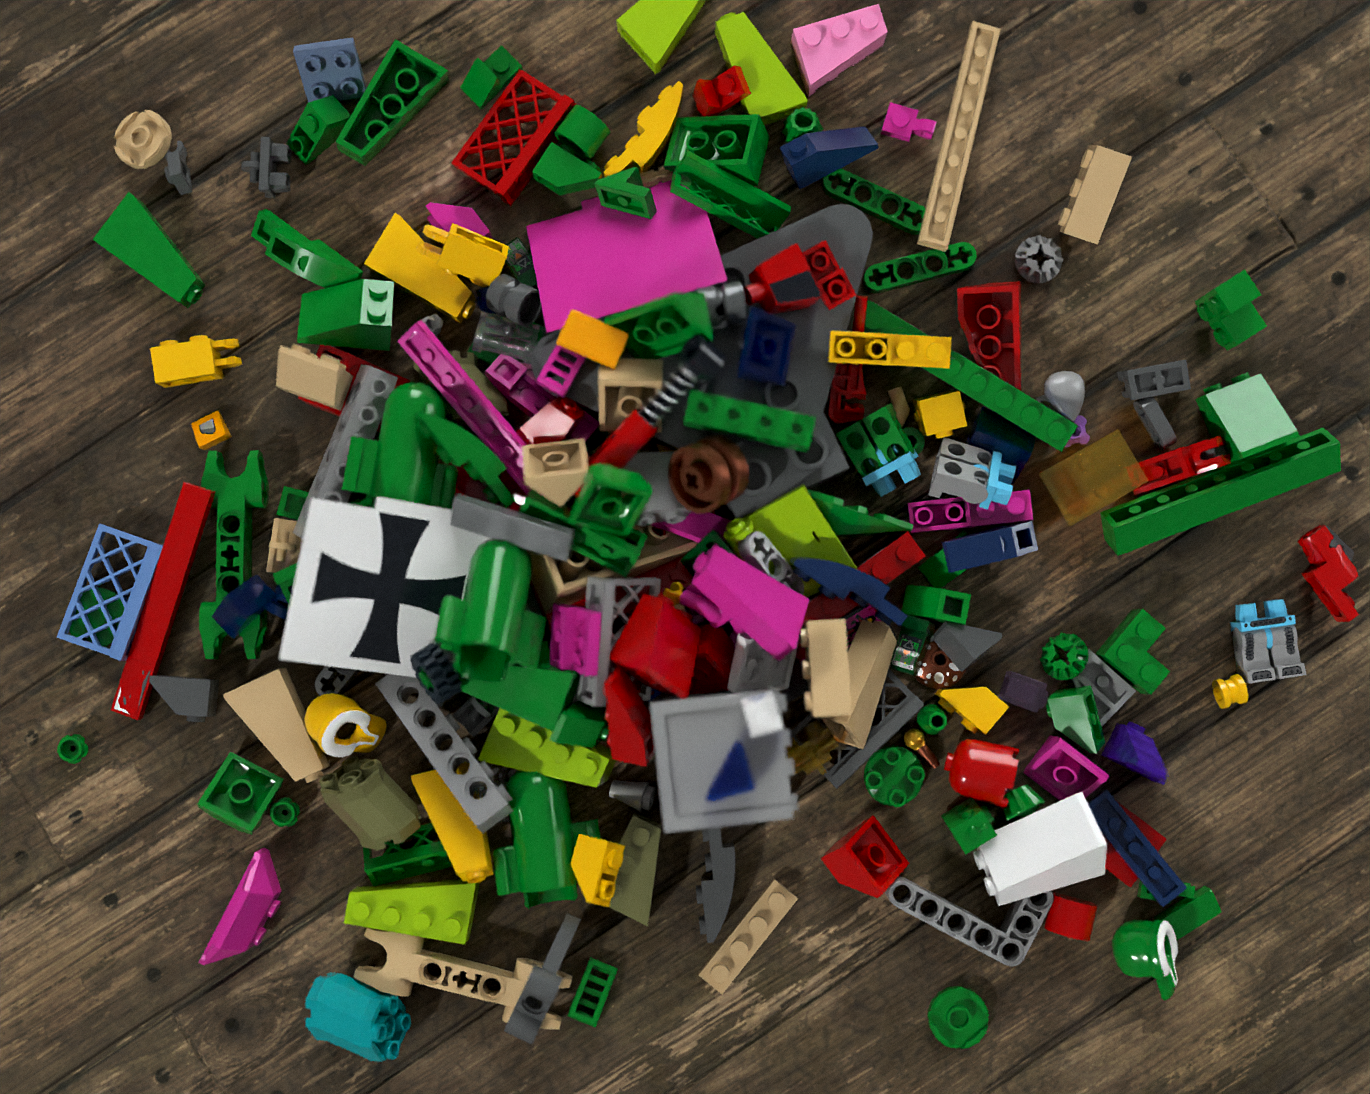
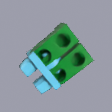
M892 403L836 434L856 469L863 477L865 485L872 484L880 497L896 489L889 473L898 470L904 483L921 475L915 461L919 456L900 425Z

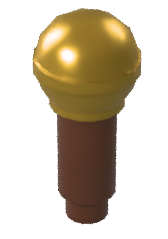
M914 728L908 730L904 735L905 745L914 751L916 750L928 766H931L933 769L937 768L940 763L925 743L923 732Z

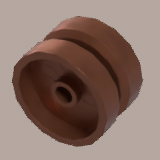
M710 435L698 440L696 443L680 448L673 453L668 463V480L672 492L686 509L697 514L708 513L723 504L735 500L744 493L748 485L749 470L746 458L731 439L721 435Z

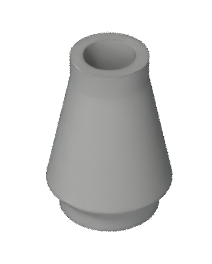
M614 779L610 787L609 797L615 798L640 812L643 809L650 811L654 802L656 787L650 786L649 782L619 781Z

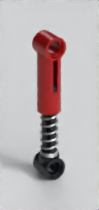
M700 335L691 337L680 351L679 359L681 364H678L677 372L675 374L671 373L672 377L668 382L663 381L665 385L660 390L656 389L657 394L653 398H649L650 402L646 406H641L642 410L635 408L588 460V468L595 464H606L623 469L659 429L657 421L664 419V413L671 411V405L679 402L678 397L680 395H686L687 387H693L694 382H697L698 379H710L720 371L725 359L724 354ZM584 483L573 493V495L578 497Z

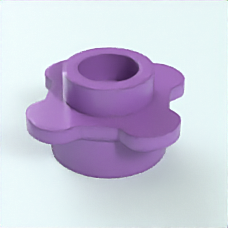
M1078 415L1075 421H1072L1078 425L1076 433L1071 436L1065 447H1070L1076 443L1084 445L1090 439L1085 429L1086 418Z

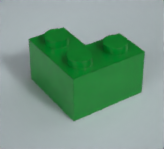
M1245 269L1195 301L1199 316L1202 320L1209 323L1214 331L1213 336L1220 346L1225 347L1227 351L1267 327L1251 301L1262 294Z
M1132 609L1095 653L1141 694L1151 695L1170 672L1147 652L1166 628L1144 609Z

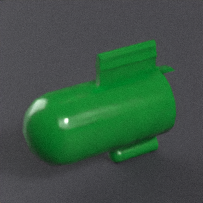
M408 382L397 386L389 393L385 402L379 441L351 436L342 490L367 494V498L372 499L371 508L375 509L378 496L452 510L458 469L452 465L438 463L439 455L435 449L439 446L432 437L426 439L416 426L420 422L415 416L418 411L446 420V403L436 389L421 382Z
M485 540L477 547L471 558L463 599L446 596L442 601L434 640L438 643L453 646L452 650L455 654L453 666L460 675L479 682L502 681L506 678L508 666H512L515 663L531 669L538 668L546 618L525 610L532 576V558L526 549L501 540Z
M518 770L511 776L506 790L512 798L508 804L513 810L509 814L513 845L496 848L493 852L498 895H507L523 892L525 906L528 909L547 902L575 901L578 897L576 887L578 880L571 867V860L578 834L600 839L598 819L571 823L565 780L544 776L537 771L526 772Z

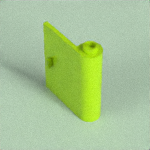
M803 484L749 515L733 519L727 524L723 535L736 556L744 562L746 561L741 556L738 548L739 541L743 540L751 532L760 531L766 535L793 570L795 566L789 563L792 557L825 559L857 569ZM770 560L768 564V569L770 574L773 576L775 572V567L773 562ZM810 578L808 583L801 579L804 586V597L808 598L819 592L817 589L820 584Z

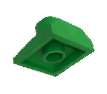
M606 464L590 466L584 478V485L569 515L568 523L628 537L652 495L651 484L636 472Z
M230 752L197 805L213 818L241 832L253 835L254 831L262 824L263 816L283 784L284 779Z

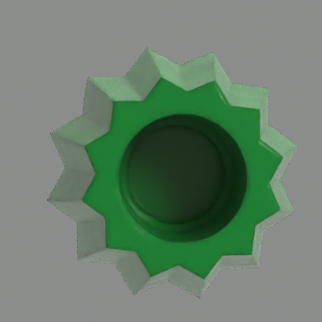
M802 107L801 109H795L783 122L785 128L782 130V133L786 136L785 141L790 142L806 133L820 132L823 130V127L816 112H812L810 108L805 109Z
M1023 785L1012 790L1004 796V798L1009 799L1006 808H1004L1006 821H1014L1035 813L1036 809L1044 805L1045 800L1029 785Z

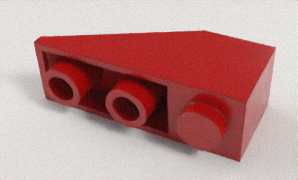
M617 666L612 675L606 678L603 686V694L607 698L605 719L609 722L607 743L608 746H611L612 760L646 767L655 753L652 716L623 667Z

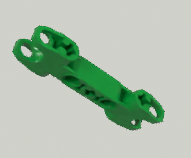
M250 450L245 471L238 477L230 478L225 471L222 452L208 451L201 479V487L216 492L211 508H217L216 601H203L199 610V631L205 659H219L223 639L229 632L233 631L243 638L247 659H260L267 630V610H265L266 604L264 601H251L252 508H266L268 505L269 482L266 475L263 453L259 450ZM238 517L240 527L236 532L232 533L229 528L230 521ZM239 551L238 557L230 558V553ZM229 567L239 568V572L229 571ZM233 577H236L239 580V588L236 592L232 593L229 590L228 584Z

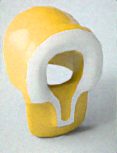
M334 693L323 694L315 698L307 707L304 718L308 734L318 743L324 753L333 757H345L353 752H371L381 742L387 726L385 719L369 714L353 699ZM346 722L356 724L355 731L349 739L338 738L337 731Z

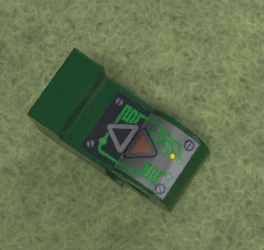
M516 237L506 244L509 246L505 262L519 282L538 290L532 254L529 253L520 238Z
M907 615V618L901 625L902 628L897 641V647L891 660V668L916 676L922 666L936 625L930 621Z

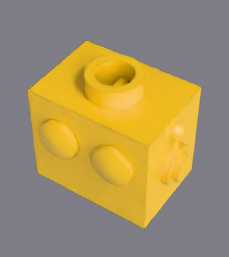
M950 390L913 400L915 409L914 419L918 422L919 431L924 436L935 434L936 438H943L953 435V429L967 426L964 412L965 403L962 401L960 391Z

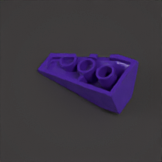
M1128 721L1127 725L1116 723L1101 756L1155 783L1164 785L1168 774L1153 738L1144 734L1145 728Z

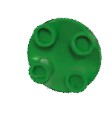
M888 746L876 751L869 758L864 769V783L867 791L876 801L887 806L902 807L913 800L920 792L925 778V771L917 756L910 750L900 746Z

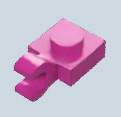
M890 102L881 134L908 142L911 134L932 139L937 122L930 119H916L919 110Z

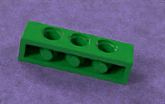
M690 390L684 426L807 452L810 447L816 417Z

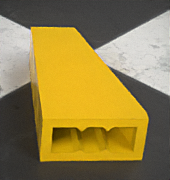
M394 213L364 264L371 272L387 281H393L395 286L461 324L464 318L468 319L474 312L476 303H474L475 296L457 276L443 271L442 267L437 265V260L420 254L416 250L418 242L424 241L400 215Z
M470 763L459 765L457 774H465L470 768ZM437 770L411 775L412 783L458 876L463 882L478 883L485 880V876L493 875L487 831L482 833L476 827ZM477 788L474 792V799H479L478 796L481 799L480 790Z

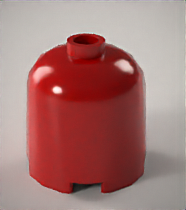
M977 739L961 741L956 746L954 754L948 752L945 760L944 770L949 771L950 786L961 795L1006 808L1009 799L1004 798L1007 793V788L1013 789L1019 761L1013 758H1016L1020 749Z

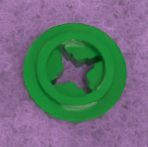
M1060 632V635L1056 637H1049V642L1046 646L1042 647L1043 652L1040 661L1043 665V670L1052 678L1069 680L1078 676L1085 669L1089 657L1088 648L1085 642L1075 634ZM1059 648L1065 652L1069 651L1067 657L1070 664L1061 659L1057 661L1060 657L1058 653Z

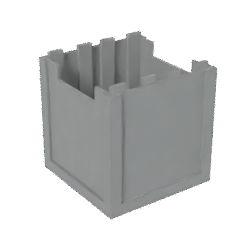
M757 688L740 693H733L731 691L689 694L687 699L667 696L651 700L650 706L664 833L793 818V811H797L799 808L797 794H790L788 775H795L793 758L786 759L785 746H791L790 730H783L782 728L751 737L740 700L772 690L782 721L781 711L787 710L786 695H779L778 688L767 690Z

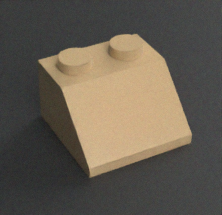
M620 358L615 369L600 363L598 378L599 431H615L635 408L642 410L641 406H646L650 402L649 398H653L657 394L656 389L660 390L663 387V359ZM662 419L657 421L659 429L656 432H662Z

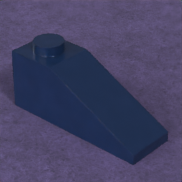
M866 126L806 133L780 147L787 170L799 190L879 149L877 142Z

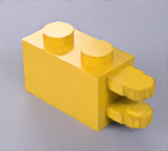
M452 223L449 232L432 225L424 226L423 234L443 243L442 249L422 241L418 242L416 247L420 254L437 260V265L442 267L446 273L455 276L460 274L470 278L471 282L481 287L490 286L491 282L500 275L509 246L454 223Z
M197 335L190 337L188 342L178 343L177 340H167L160 342L158 347L150 348L155 383L164 388L224 378L222 369L242 365L241 357L231 356L222 359L220 357V351L239 347L238 339L234 338L214 341L206 335Z

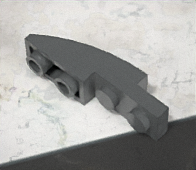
M720 827L702 829L703 842L709 841L710 853L705 854L706 872L713 873L711 876H701V885H696L697 904L704 905V916H699L700 935L707 934V943H713L722 928L730 906L735 880L734 843L722 844Z

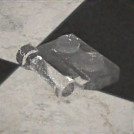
M481 311L472 351L481 353V350L522 359L523 363L531 365L532 352L537 343L540 325L531 324L523 327L507 317Z

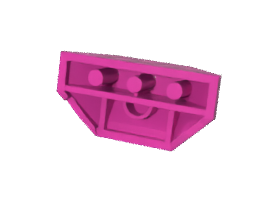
M262 848L254 853L198 963L206 965L245 952L254 945L258 946L267 931L263 927L268 917L273 918L281 904V901L277 900L281 893V887L268 849Z

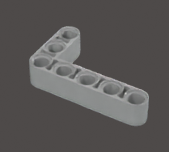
M898 876L885 891L887 898L897 908L1010 967L1017 966L1024 960L1053 902L1052 891L1042 893L1041 899L1037 902H1031L1030 897L1014 901L999 928L905 877ZM899 885H905L908 889L907 895L902 899L893 897V891ZM928 899L934 900V909L931 912L922 913L920 911L923 901ZM953 914H960V924L954 928L948 927V918ZM1027 915L1029 919L1028 925L1023 929H1017V919ZM981 928H986L988 930L987 938L982 942L975 941V933ZM1007 943H1014V952L1009 956H1003V947Z

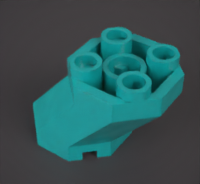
M331 972L327 976L317 977L305 999V1008L311 1009V1018L306 1017V1027L316 1040L328 1041L371 1061L382 1062L387 1059L393 1060L397 1058L404 1036L411 1026V1016L409 1013H406V1007L398 996L380 992L376 988L343 973Z

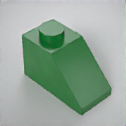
M1092 686L1059 689L1048 698L1046 704L1047 714L1053 719L1054 727L1088 752L1097 753L1105 744V739Z
M578 700L561 713L550 740L555 743L594 748L601 741L606 742L609 733V722L605 719L606 708L603 706L594 707Z

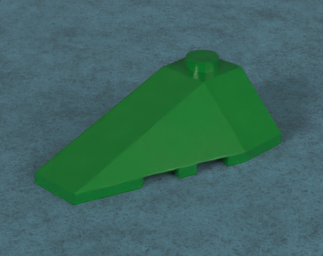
M807 489L838 538L904 534L913 530L914 524L880 513H874L873 516H870L865 507L859 505L843 506L844 500Z

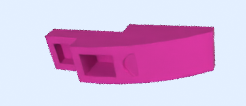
M1030 490L1012 492L1007 505L991 501L988 509L979 507L980 503L971 504L966 502L962 497L908 503L909 520L911 524H914L911 533L1032 521L1033 512Z

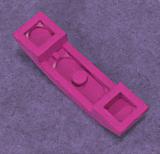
M503 351L485 371V375L508 400L532 418L557 397L546 392L541 385L537 384L535 380L526 374L528 369ZM578 406L585 414L569 440L585 438L586 442L599 427V421Z

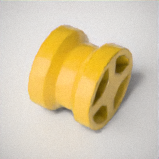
M1239 674L1231 675L1228 680H1213V694L1221 709L1229 708L1232 703L1244 704L1248 702V690L1243 678Z

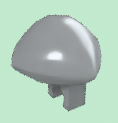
M1072 371L1054 373L1047 378L1044 384L1045 395L1036 399L1039 402H1049L1051 404L1049 406L1050 409L1070 421H1075L1084 403L1086 392L1084 380L1079 374Z

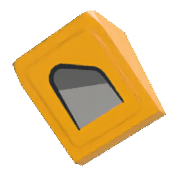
M218 410L191 423L200 449L207 450L232 437Z

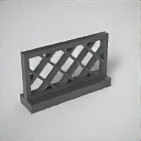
M888 669L887 677L893 683L884 682L882 705H877V708L882 709V721L876 726H871L864 749L842 746L840 742H838V746H820L821 728H827V726L821 724V717H817V724H809L815 718L811 717V713L790 732L791 741L836 789L843 785L925 705L890 669ZM885 687L899 688L907 697L898 705H885ZM885 709H893V710L885 717ZM804 728H817V746L803 745L796 738V735ZM808 749H817L816 758ZM820 750H838V763L829 771L820 763ZM841 750H850L841 759Z

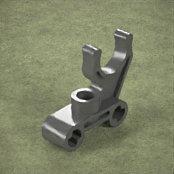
M569 913L566 914L542 968L534 965L504 1032L532 1045L562 983L563 978L556 974L581 919Z

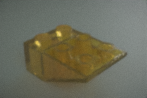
M1118 429L1038 474L1068 526H1072L1149 481Z

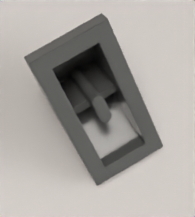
M945 621L933 634V640L961 672L988 653L1002 639V633Z

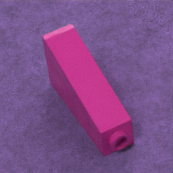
M714 545L706 554L702 552L697 557L693 565V569L696 572L692 583L774 659L780 661L796 648L809 602L808 598L717 545Z

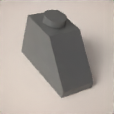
M168 675L150 676L149 682L176 715H186V721L205 722L206 717L216 716L219 680Z

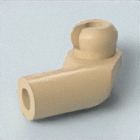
M897 387L888 391V394L897 413L896 417L903 427L910 410L902 387Z

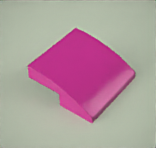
M553 603L549 664L560 670H574L584 676H597L602 613L579 606Z

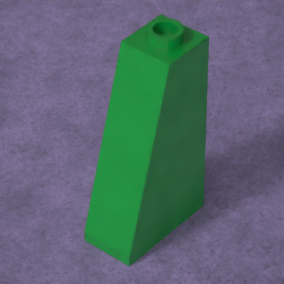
M128 192L92 240L180 304L189 308L191 304H195L201 298L205 283L144 203Z
M539 662L537 669H531L515 663L512 666H508L506 678L502 681L479 682L468 679L460 674L458 679L462 682V692L553 732L561 713L572 705L579 685L580 673L574 670H560L549 663Z

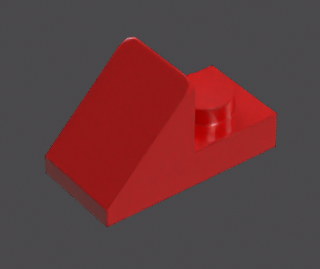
M733 66L713 80H697L693 98L701 117L717 116L749 96L751 92L741 67Z

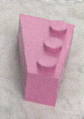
M879 4L793 29L791 45L807 97L815 93L818 88L828 81L834 80L838 77V74L848 67L854 66L883 46L887 29Z

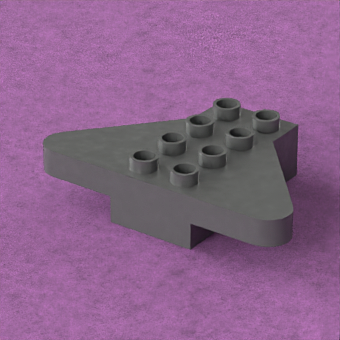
M838 204L827 207L721 255L728 281L714 284V287L718 290L721 289L722 284L737 281L741 282L742 288L751 285L749 274L764 261L795 243H798L803 252L817 243L826 240L839 267H843L857 295L872 241L873 232L870 221L862 211L854 206ZM696 290L687 293H696ZM856 296L831 310L827 309L820 298L809 308L771 315L764 313L760 302L752 305L745 303L747 322L729 325L725 320L722 321L720 326L712 327L713 339L709 343L722 352L725 357L720 371L710 379H698L697 382H694L693 387L688 386L686 395H680L678 397L679 402L673 403L671 411L664 413L662 432H656L650 438V440L674 451L691 443H696L698 440L710 435H721L731 439L742 451L749 470L748 485L744 493L735 500L725 504L732 520L749 515L802 484L806 489L811 490L843 475L849 468L823 411L837 365L835 362H828L830 331L847 330ZM722 303L715 305V307L721 308ZM562 329L549 333L539 340L532 352L531 366L536 380L543 368L533 353L559 337ZM625 347L620 358L636 359ZM680 352L660 358L663 359V381L668 382L672 377L671 373L675 374L677 372L678 364H681L679 359ZM586 358L565 397L573 400L581 409L599 416L598 378L600 363ZM568 369L565 373L569 374L571 369ZM559 376L553 379L562 385L565 379ZM542 387L546 392L550 393L551 395L555 397L559 396L553 393L552 391ZM690 390L815 416L816 420L810 447L807 452H801L684 426Z

